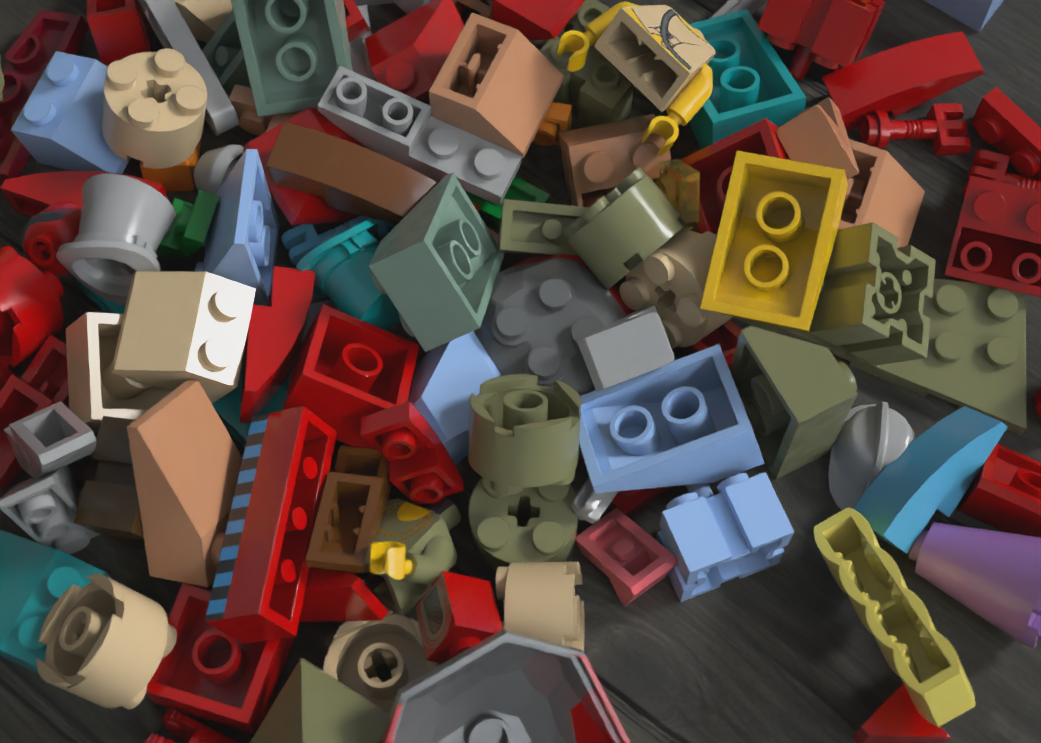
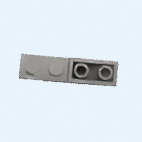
M339 66L317 105V109L321 114L372 151L399 162L436 182L444 176L454 173L465 191L499 206L521 164L522 156L432 117L430 105L342 66Z

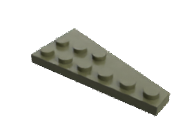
M934 278L932 299L924 300L923 314L931 318L927 358L877 366L850 354V348L847 345L835 346L811 334L810 329L809 332L733 317L763 330L774 333L780 332L792 338L828 347L832 354L851 361L849 366L920 395L926 396L931 394L958 405V409L963 406L1003 422L1007 426V431L1019 436L1027 429L1026 294L981 283Z

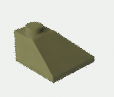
M301 658L250 743H381L390 713L304 658Z

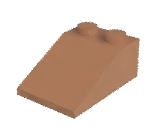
M188 379L128 425L127 431L149 575L209 587L215 580L243 458L199 380Z

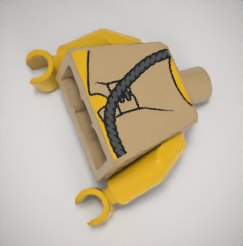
M620 2L585 25L586 32L582 33L572 30L565 32L560 38L556 57L558 58L566 52H574L569 58L567 70L570 72L579 71L585 65L589 47L594 45L661 112L666 110L668 115L655 117L642 136V143L647 140L650 134L654 133L664 138L665 143L657 153L658 156H661L669 151L679 135L678 126H685L711 96L713 72L707 64L716 52L705 40L701 31L692 28L671 7L667 5L640 6L630 2Z

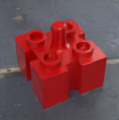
M768 0L757 28L769 33L767 40L781 48L793 50L796 43L799 44L788 71L793 78L804 80L812 61L824 67L837 70L839 65L848 67L853 63L854 59H858L864 52L886 2L882 0Z

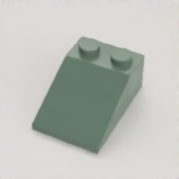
M231 0L258 117L302 111L307 108H317L339 66L352 71L343 0Z
M454 173L444 176L381 240L369 267L377 289L382 294H387L399 311V318L404 330L411 337H416L424 351L427 352L481 327L504 254L497 252L498 244Z

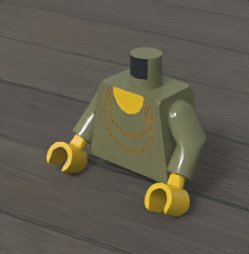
M442 497L441 500L432 503L426 509L399 498L387 501L376 541L371 543L370 558L364 573H351L358 576L383 606L405 615L415 606L442 571L448 572L456 563L457 553L449 531L461 522L458 508L446 497Z

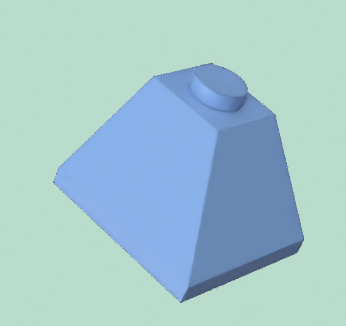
M474 331L432 349L415 366L408 401L430 424L455 465L468 455L469 402L472 392L477 396L480 394V384L486 380L502 376Z

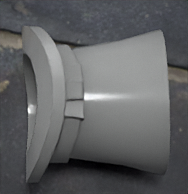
M114 173L92 176L82 186L81 218L78 236L75 237L73 242L61 245L56 253V257L74 277L89 289L111 302L125 306L132 275L136 271H160V265L156 259L157 254L155 252L163 237L176 220L175 209L160 192L140 180Z

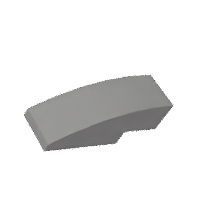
M61 401L11 423L9 427L4 429L19 465L33 478H41L91 454L95 449L97 441L93 431Z

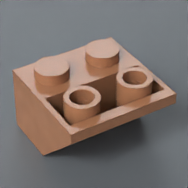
M471 13L429 90L431 116L518 154L523 159L563 82V74L518 29Z
M654 114L558 133L565 180L573 206L590 208L640 167L678 211L670 149L664 155H657L665 140L661 135L655 133L650 134L647 140L642 143L644 132L656 117Z
M849 139L859 173L847 180L848 188L838 230L873 222L898 237L897 248L908 246L925 191L888 151Z

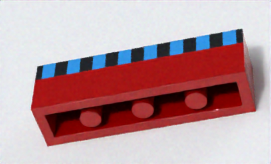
M305 406L252 417L205 622L241 643L296 637L310 570V567H306V556L327 475L330 470L337 435L336 430Z

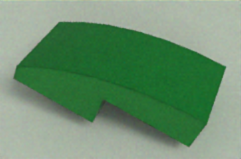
M199 189L194 204L174 198L172 206L176 212V220L159 244L156 251L157 258L173 260L184 258L197 252L205 241L219 196Z

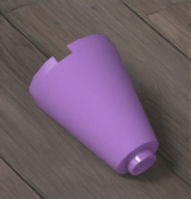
M937 522L932 524L929 531L923 529L909 553V559L916 561L915 573L1022 645L1035 649L1038 636L1041 637V538Z

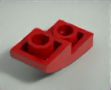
M410 401L361 417V436L389 461V481L416 505L434 503L441 500L442 497L464 491V482L451 456L430 424Z

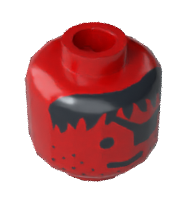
M57 202L30 217L23 227L21 236L23 251L29 261L40 271H49L55 276H63L70 273L58 261L56 253L61 245L73 242L75 237L78 236L81 218L80 205L73 202Z

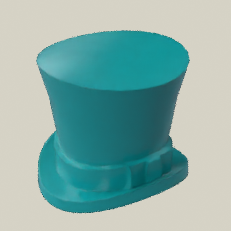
M370 218L311 250L299 261L296 269L315 271L312 296L330 298L338 311L387 331L400 321L399 311L389 296L382 294L377 289L371 276L369 264L380 242L375 238L378 223L373 218Z

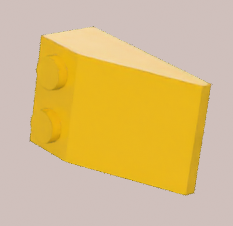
M737 151L700 309L809 332L837 236L848 182L845 170Z

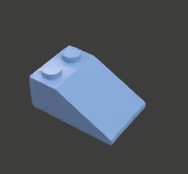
M246 149L215 194L219 196L202 245L206 247L204 262H197L195 272H209L255 288L253 305L268 306V295L273 267L276 261L280 223L258 150Z
M719 344L677 359L668 365L600 391L595 390L580 396L582 407L579 444L595 493L713 483L765 464L754 431Z

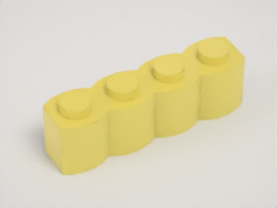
M847 507L814 526L816 544L837 585L848 595L864 627L874 635L890 668L901 677L918 712L928 722L940 727L974 708V693L954 647L942 634L936 631L924 603L914 592L907 588L896 562L886 551L880 548L866 518L858 511Z

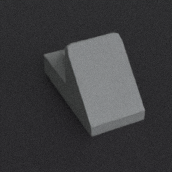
M655 305L639 309L577 340L596 391L609 388L674 361V354L667 338L666 329L660 320Z

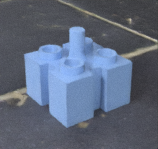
M766 472L751 478L748 477L747 473H740L729 477L717 486L719 491L717 495L713 494L709 483L686 485L689 493L672 500L667 504V510L662 511L659 524L661 531H658L656 540L673 553L678 561V564L668 576L680 602L719 588L721 583L736 577L741 579L779 564L785 552L783 547L789 544L794 534V530Z

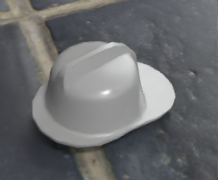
M881 401L878 404L859 405L850 409L831 448L828 472L829 491L837 507L841 510L847 507L853 509L877 476L887 465L900 457L908 445L915 439L914 431L905 417L897 411L890 409L888 402Z

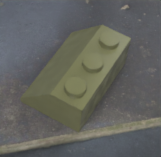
M753 326L740 331L730 366V373L754 431L763 460L775 480L830 452L858 395L856 392L857 384L849 367L844 362H837L828 347Z

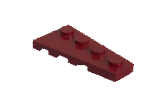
M40 10L4 55L8 63L2 69L4 88L2 91L3 101L0 102V183H3L5 179L20 177L30 153L14 135L11 128L54 53L58 51L72 55L77 54L89 28L80 15Z

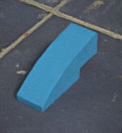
M963 406L938 421L914 439L902 455L887 465L870 484L853 509L866 518L876 537L908 554L935 511L947 517L951 516L1006 431L1007 426L1001 421Z

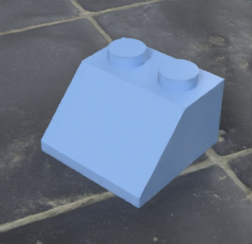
M58 51L54 53L11 128L14 135L38 163L70 171H102L116 174L124 172L131 157L127 156L126 161L117 156L109 148L102 134L104 82L108 69L106 65L92 58Z

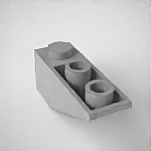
M68 465L41 478L32 477L15 485L0 498V509L35 541L66 554L82 550L90 543L89 539L100 535V533L74 524L78 508L77 498L82 488L77 486L76 473Z

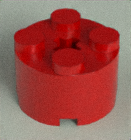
M2 246L0 248V370L5 369L9 365H12L13 368L23 362L43 346L50 334L53 336L58 335L64 324V313L59 299L63 296L64 289L59 279L49 271L41 272L34 264L19 255L10 246Z

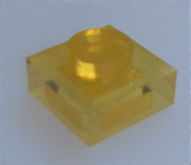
M679 159L660 161V178L656 180L655 184L681 214L686 223L699 221L700 172Z

